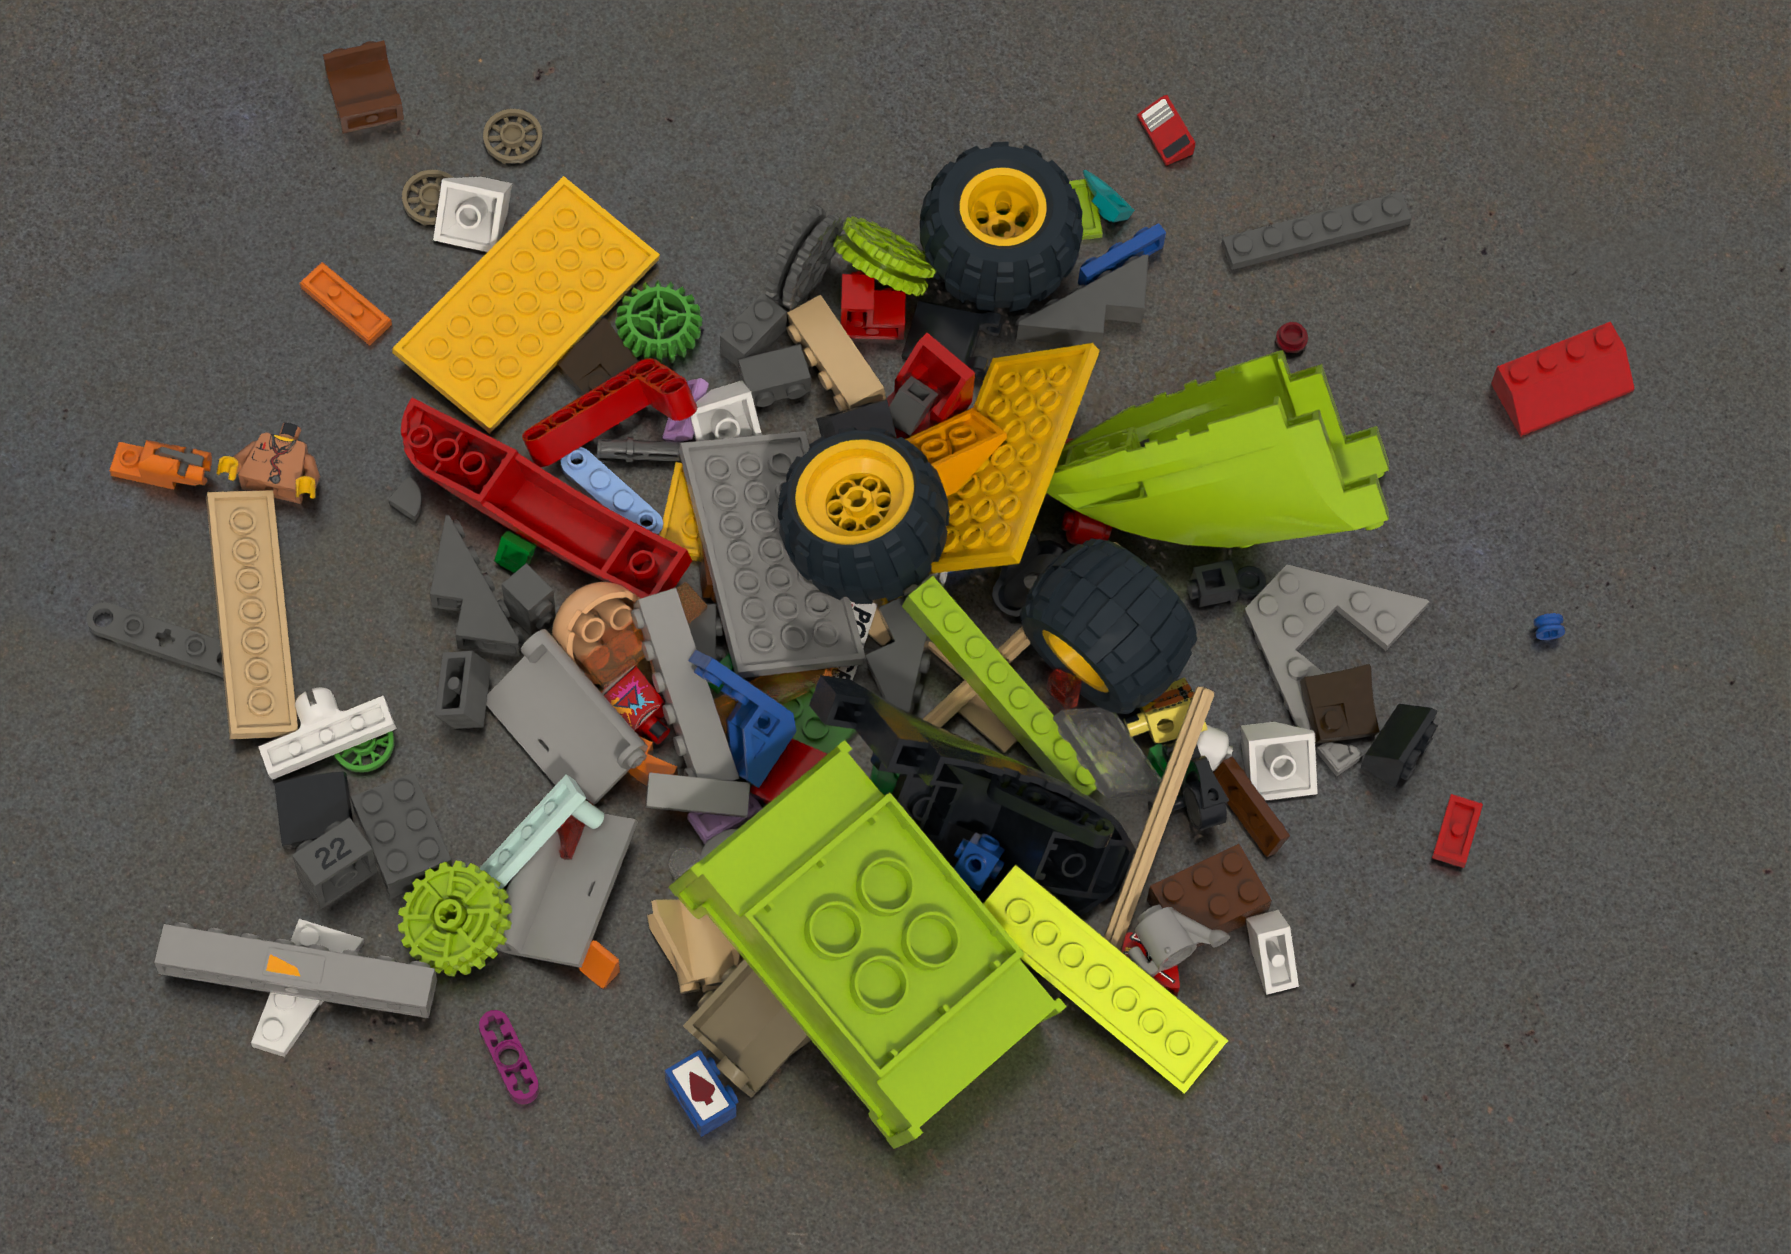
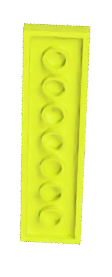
M1016 864L983 903L1023 951L1024 955L1020 958L1184 1094L1228 1042L1226 1037Z

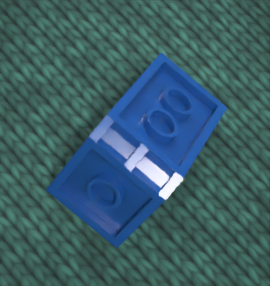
M695 650L688 660L697 667L694 673L717 687L723 684L724 686L720 691L733 700L739 701L727 718L728 744L738 776L759 788L796 733L794 714L714 658Z

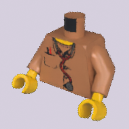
M283 423L279 436L262 433L257 441H252L233 457H221L216 473L217 475L223 472L229 473L228 479L234 481L237 473H239L238 476L243 490H273L274 498L298 504L302 503L304 493H309L312 499L315 498V489L320 480L315 458L308 453L307 444L298 441L301 428L292 423Z

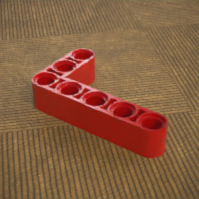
M647 358L633 364L533 425L522 434V439L533 463L539 467H546L648 405H651L674 421H681L695 414L698 407L684 377L656 359Z

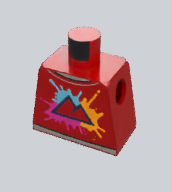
M632 662L601 693L640 737L646 734L656 744H660L670 733V729L660 721L664 716L663 705H665V702Z

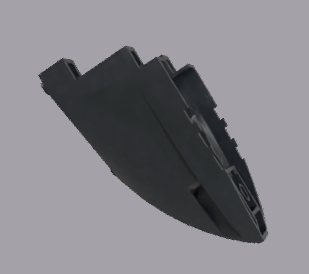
M820 675L809 706L825 725L855 729L873 751L870 761L878 771L900 774L892 795L953 868L959 860L954 856L963 839L970 841L975 833L992 836L999 842V846L1005 849L1000 858L1005 864L997 878L994 880L989 877L980 892L968 886L982 903L986 901L1015 864L1051 894H1059L1055 897L1078 916L1084 915L1119 891L1136 849L1121 823L1094 799L1046 773L935 726L895 706L852 680ZM1003 774L1016 777L1019 781L1032 783L1101 817H1105L1114 826V832L1109 844L1104 848L1090 847L997 804L988 797L986 792L992 775L1003 776ZM1028 800L1032 804L1042 806L1038 802ZM1059 814L1061 817L1065 819L1072 820L1068 816Z

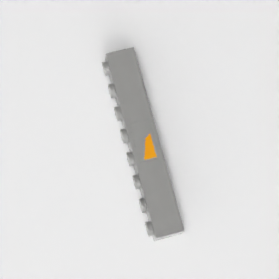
M181 922L175 923L174 926L163 925L154 962L158 973L161 975L429 1018L437 977L435 968H430L431 966L427 963L412 961L410 964L399 963L396 959L383 955L377 956L376 959L363 957L361 953L353 950H344L343 953L332 952L327 947L316 944L309 945V948L295 946L294 942L286 939H276L275 942L265 941L257 935L248 933L242 934L241 937L228 935V932L218 928H209L208 931L195 929L190 924Z

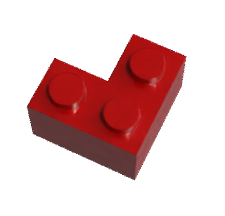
M863 272L842 274L840 324L850 338L904 340L906 293L894 290L893 288L874 290V278H870Z

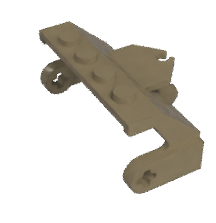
M743 960L738 967L733 965L724 973L721 978L723 983L714 992L711 990L700 999L697 1004L699 1009L683 1027L721 1060L716 1067L739 1089L752 1098L793 1053L810 1042L811 1039L748 963Z

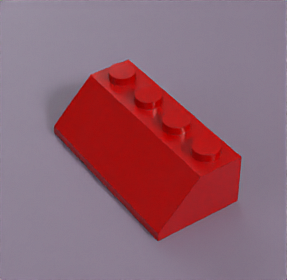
M1611 321L1497 366L1491 382L1520 437L1626 395L1635 389L1626 347Z

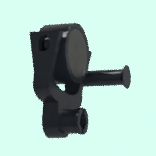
M1175 743L1162 746V754L1166 764L1169 762ZM1196 744L1183 779V794L1177 796L1172 811L1186 807L1190 823L1199 831L1226 823L1227 810L1225 803L1229 799L1212 772L1207 757L1200 755ZM1148 801L1149 812L1153 805L1150 801Z

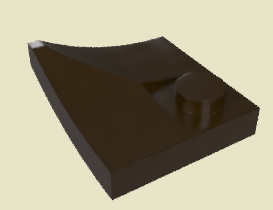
M603 318L557 362L556 368L583 396L639 361L628 347L623 345V341L608 320Z
M1370 664L1337 672L1307 676L1299 681L1310 725L1315 733V744L1370 737L1380 732L1374 706Z

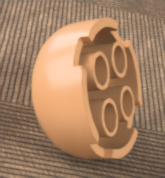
M611 582L591 583L574 591L560 606L553 623L552 637L593 684L611 683L632 662L637 666L638 663L633 661V659L641 654L643 650L642 642L645 641L642 630L636 629L631 616V610H634L633 605L640 598L625 587ZM609 650L620 658H628L621 667L615 670L598 671L607 665L610 658Z

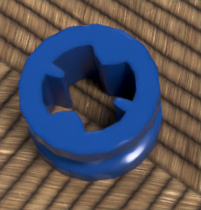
M1544 614L1538 616L1533 621L1534 626L1538 628L1535 632L1537 639L1552 640L1565 634V628L1561 625L1563 623V616L1560 614Z

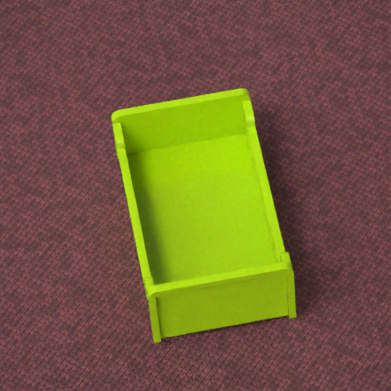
M844 740L703 859L687 870L668 888L695 918L701 919L705 915L709 916L870 1110L868 1113L870 1119L886 1137L887 1142L895 1149L918 1138L923 1133L920 1127L1037 1024L1059 1014L1067 1006L1060 998L1053 1000L1021 961L1020 957L1024 955L1023 951L890 792L884 795L879 791L849 755L852 748Z

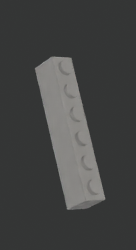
M670 589L638 599L633 605L634 610H631L632 620L636 629L642 630L645 639L642 642L643 653L647 661L652 660L656 672L652 674L653 683L656 691L663 693L666 705H663V713L669 725L673 724L676 737H673L674 746L678 756L684 757L687 766L684 769V776L737 781L739 776L708 682L694 673L697 667L688 661L697 649L677 589Z

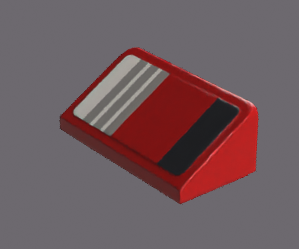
M1168 95L1160 97L1137 114V118L1166 166L1194 154L1195 141Z

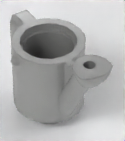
M1156 905L1147 909L1138 917L1139 924L1135 928L1136 935L1152 958L1151 963L1148 962L1138 946L1131 948L1128 951V955L1132 961L1150 976L1154 977L1160 971L1172 968L1188 958L1196 950L1198 943L1211 944L1215 948L1230 939V935L1222 930H1211L1179 913L1172 907L1162 909L1161 905Z

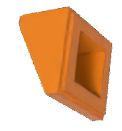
M593 940L583 965L579 969L595 984L604 989L620 973L619 959L599 942Z

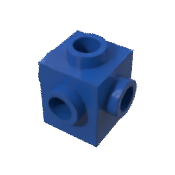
M975 833L970 841L963 839L954 856L959 860L954 870L968 886L980 892L989 877L995 880L1003 868L1005 862L1001 861L1000 858L1005 849L1000 847L999 842L992 836Z

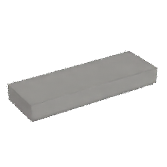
M649 773L645 808L746 818L748 815L750 783Z

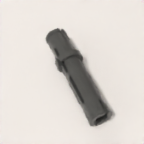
M627 437V439L598 438L597 459H626V462L632 463L633 460L681 461L678 449L680 443L684 442L634 440V437Z

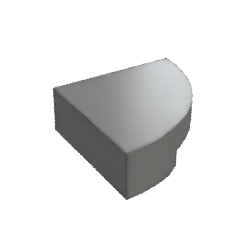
M1333 742L1322 744L1316 750L1336 777L1362 760L1364 756L1358 748L1352 745L1347 746Z

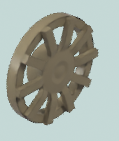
M506 109L494 114L487 121L483 131L484 145L488 153L503 164H521L534 155L536 156L543 139L542 128L538 120L532 114L520 109ZM508 117H518L517 122H510ZM503 118L505 125L501 128L495 123ZM523 118L531 122L525 128L521 125ZM492 128L500 133V135L489 136V131ZM532 129H536L537 135H525V133ZM489 141H501V143L493 148ZM525 141H536V143L531 147ZM522 146L528 152L521 154L520 147ZM503 147H506L504 155L498 152ZM511 149H515L517 156H509Z
M424 170L413 175L406 182L402 191V202L408 216L424 226L435 225L441 180L454 177L440 170ZM437 177L435 183H428L426 178ZM419 180H422L424 185L421 189L414 186ZM411 190L418 194L419 197L408 198V192ZM420 202V204L413 210L410 208L408 204ZM423 208L426 209L424 216L417 214ZM431 211H435L436 217H429Z

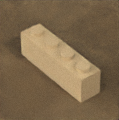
M821 295L787 312L790 326L786 328L790 338L795 344L800 342L804 348L802 351L805 360L810 367H817L820 372L818 377L821 384L826 390L831 389L836 395L833 398L840 411L873 401L886 400L883 385Z

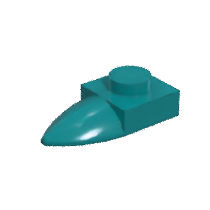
M1083 170L1086 183L1095 196L1092 202L1099 208L1100 215L1112 222L1128 220L1135 210L1107 183L1089 171Z

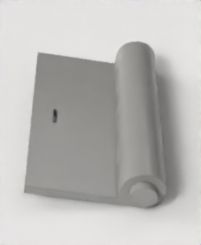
M604 814L602 824L596 829H591L570 815L509 881L506 889L509 897L504 902L512 906V913L507 915V919L512 924L511 929L504 931L503 935L507 938L505 945H498L496 950L507 954L581 968L636 829L637 820Z

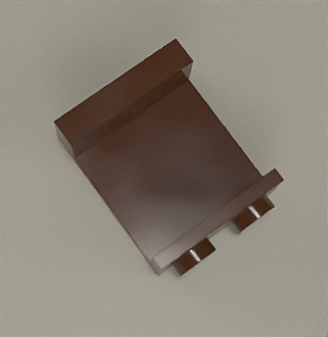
M384 40L379 42L369 41L361 46L348 49L338 48L330 53L323 54L325 71L343 134L404 120L402 102L399 93L396 91Z

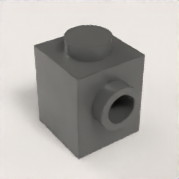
M911 376L898 390L889 406L894 427L911 435L923 422L938 393Z

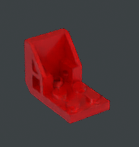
M926 333L917 342L897 375L894 392L886 398L890 406L898 390L911 376L938 393L923 422L911 435L895 428L897 438L907 439L966 411L972 403L975 372L930 334Z

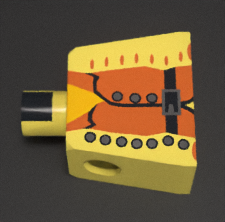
M1185 678L1173 682L1161 696L1146 706L1141 707V713L1124 718L1130 737L1148 731L1154 743L1159 744L1177 739L1194 694ZM1204 722L1201 732L1208 730L1206 722Z

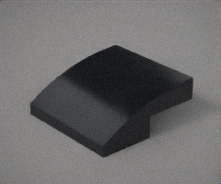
M344 771L309 775L274 784L281 843L288 850L298 847L307 840L312 839L314 841L324 834L328 826L336 821L343 822L349 817L353 821L347 773Z

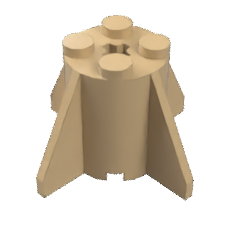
M680 900L651 901L653 914L647 915L649 929L677 972L680 993L696 992L700 990V987H702L703 993L711 990L714 992L723 983L721 978L724 973L733 965L738 967L744 960L743 957L708 915L703 916L701 919L695 918Z

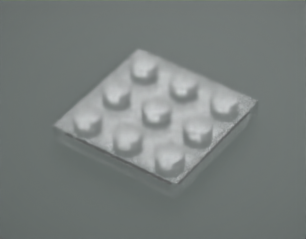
M1101 707L1061 710L1053 717V720L1059 727V734L1065 741L1071 744L1077 753V760L1084 768L1089 770L1095 779L1096 788L1108 799L1157 794L1162 779L1133 737L1129 736L1126 727L1116 713L1109 712Z

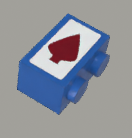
M701 1050L665 1070L667 1085L700 1137L735 1118V1104L739 1103L733 1089L729 1085L724 1087L717 1077L721 1073L716 1067L717 1064L713 1058L708 1057L706 1059Z

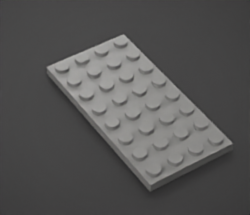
M805 431L680 443L678 449L734 673L742 678L863 665L866 659L850 599L844 597L838 600L821 592L813 585L812 580L808 581L790 561L779 533L778 502L780 490H782V484L786 483V474L797 456L803 457L809 451L810 447Z

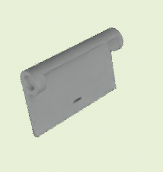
M543 629L533 634L523 644L521 652L524 657L487 694L486 705L555 785L567 774L577 782L586 797L585 800L595 805L630 768H636L646 759L647 755L645 752L648 746L546 629Z

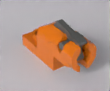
M146 440L144 447L119 442L110 467V474L114 477L173 490L176 483L191 486L205 485L207 478L204 477L205 471H211L212 455L210 452L190 447L169 445Z

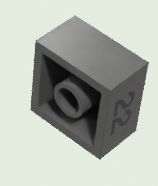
M350 817L343 822L336 821L326 828L323 835L314 841L310 839L303 842L297 847L296 852L292 854L298 879L320 909L377 873L373 849Z

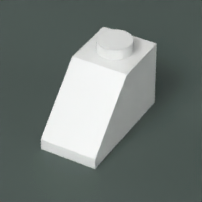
M1279 910L1246 918L1250 948L1266 995L1299 987L1291 929Z

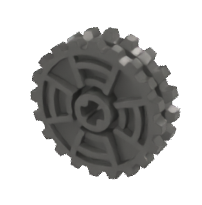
M818 205L810 206L807 212L804 211L800 220L794 223L791 232L786 235L783 245L777 252L778 255L771 265V272L767 276L768 282L765 286V295L773 301L783 298V305L790 310L804 304L809 295L813 294L817 284L821 282L825 271L831 264L830 261L836 253L833 242L837 235H840L843 231V220L834 214L826 217L825 210Z

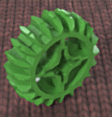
M657 280L655 287L650 288L645 282L643 284V291L633 287L631 291L632 297L624 295L622 299L623 306H619L617 309L618 317L615 319V325L623 345L628 347L629 350L632 349V354L636 358L643 354L644 359L656 358L657 361L662 363L663 358L668 357V360L673 363L675 361V354L684 358L687 354L686 348L694 349L695 339H699L701 336V329L699 328L702 326V317L699 316L700 307L698 304H695L693 295L685 296L683 286L675 291L672 282L666 287H661V282ZM658 314H660L662 322L660 323V331L657 330L656 323ZM643 335H649V336L652 337L653 339L648 338V337H645V336H643Z

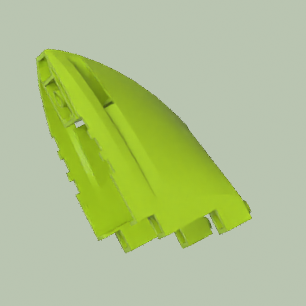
M1281 350L1216 371L1215 379L1198 384L1196 379L1185 383V389L1169 395L1166 392L1153 397V401L1137 407L1136 405L1130 406L1064 445L1046 492L1075 511L1129 533L1183 545L1247 548L1254 544L1352 531L1361 528L1373 530L1381 527L1384 521L1389 519V510L1378 478L1382 477L1385 474L1384 472L1389 471V460L1377 426L1352 434H1345L1323 365L1320 364L1291 373L1284 351ZM1149 438V442H1146L1145 446L1141 447L1140 442Z

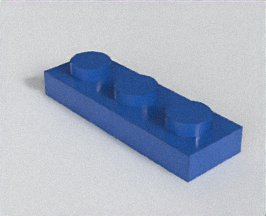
M1159 223L1151 228L1144 227L1132 239L1125 243L1118 242L1111 246L1104 255L1086 260L1080 268L1078 284L1086 286L1096 281L1103 272L1108 270L1113 272L1122 267L1133 256L1141 257L1144 254L1150 256L1162 249L1166 235L1165 230Z

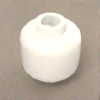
M1207 725L1208 730L1200 733L1197 746L1200 755L1207 757L1213 772L1223 760L1231 757L1233 747L1229 746V737L1226 732Z

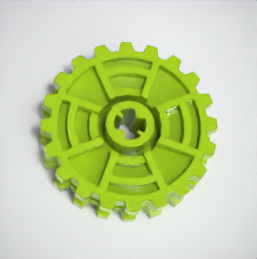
M855 216L847 217L843 224L846 234L837 235L833 242V247L836 248L835 251L843 255L842 258L852 263L853 267L865 272V275L870 278L877 279L883 285L887 284L894 290H902L909 295H924L928 288L925 278H933L937 272L925 260V252L918 249V246L914 243L908 242L903 236L897 235L890 229L883 228L875 222H868L864 218L858 219Z
M455 861L453 867L447 862L440 863L439 870L434 871L429 868L425 871V878L423 880L415 879L412 883L414 890L412 893H405L403 899L407 903L405 907L399 909L398 914L403 917V922L398 924V931L405 934L401 941L403 946L411 948L409 954L413 958L429 964L430 968H435V972L438 974L444 970L446 975L455 976L458 970L463 975L471 973V967L476 966L478 969H481L485 966L486 958L494 959L498 955L496 947L498 945H505L507 938L503 934L505 930L511 929L512 924L507 919V915L512 913V906L504 902L509 896L504 889H499L501 884L494 877L491 878L487 872L480 870L478 866L472 863L466 868L465 863L462 861Z

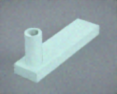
M566 774L483 863L480 870H484L491 878L494 877L501 883L499 889H503L570 815L591 829H596L604 820V812L586 801V797L577 782Z

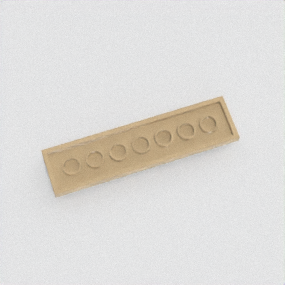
M273 490L207 492L206 503L230 739L283 737L297 731L298 723Z

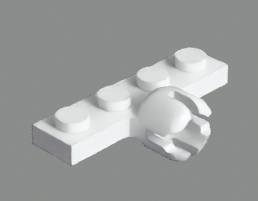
M319 687L312 689L317 704L309 701L306 691L302 693L295 702V708L301 722L300 728L293 733L258 746L270 778L272 780L397 729L385 697L381 696L349 710L340 711L334 695L327 688Z

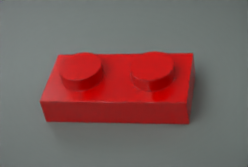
M1453 794L1450 795L1432 855L1433 859L1462 868L1465 867L1482 810V803Z

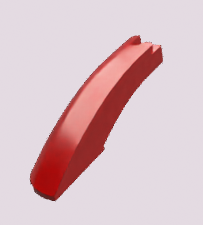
M413 397L409 401L401 422V435L404 451L412 465L424 476L536 546L603 582H611L625 587L640 599L674 589L692 563L687 549L626 519L580 493L519 454L516 449Z

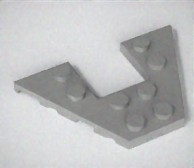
M1286 565L1245 608L1244 616L1255 634L1256 643L1265 656L1269 665V672L1277 689L1283 696L1284 705L1289 710L1296 727L1312 730L1299 681L1307 676L1325 673L1298 652L1299 648L1336 610L1387 651L1428 607L1429 601Z

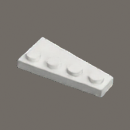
M302 919L298 920L291 941L296 944L295 946L309 948V945L316 944L327 947L329 951L343 953L344 950L359 952L364 945L363 938ZM270 992L251 1041L252 1047L285 1057L310 1022L309 1019L324 1001Z

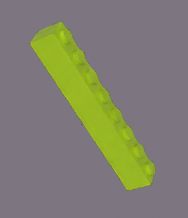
M934 576L930 577L908 595L902 605L904 610L1046 774L1073 786L1087 796L1093 794L1104 784L1108 777Z

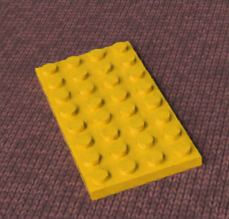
M563 176L393 347L392 353L490 434L556 366L557 362L579 343L659 260L660 254Z
M1093 343L992 358L973 408L1004 430L1007 434V439L957 492L947 496L950 514L949 524L946 526L948 531L947 541L939 561L931 563V572L929 574L1020 563L1100 352Z

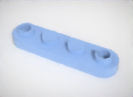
M579 447L561 458L562 473L587 497L642 526L641 523L645 520L651 521L652 525L642 527L657 535L660 534L663 528V520L660 514L587 449ZM579 458L583 462L576 465L572 463V460Z

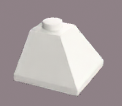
M485 177L443 178L433 240L488 252L500 240L508 214L512 183Z
M742 380L710 390L696 402L697 411L690 417L696 441L762 435L751 391Z
M1277 722L1241 726L1242 757L1245 772L1265 801L1317 794L1315 733L1313 730Z

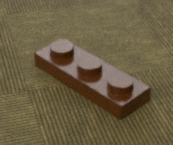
M1233 756L1223 760L1215 770L1214 775L1229 799L1228 805L1264 855L1269 857L1276 854L1290 837L1289 833Z

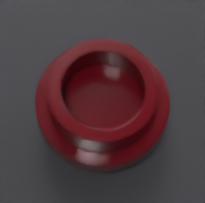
M1288 322L1282 325L1276 334L1277 345L1287 353L1302 351L1308 342L1307 331L1297 322Z

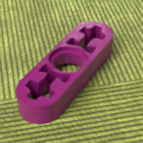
M499 1010L486 1012L479 1021L480 1035L510 1098L518 1104H529L539 1094L537 1076L507 1015ZM495 1021L497 1025L503 1023L500 1026L504 1041L498 1043L493 1030L487 1031L490 1028L489 1022ZM506 1049H513L519 1054V1059L513 1065H504L499 1060L501 1052ZM519 1071L525 1084L532 1083L529 1085V1092L523 1094L521 1090L515 1091L518 1088V1084L514 1074Z

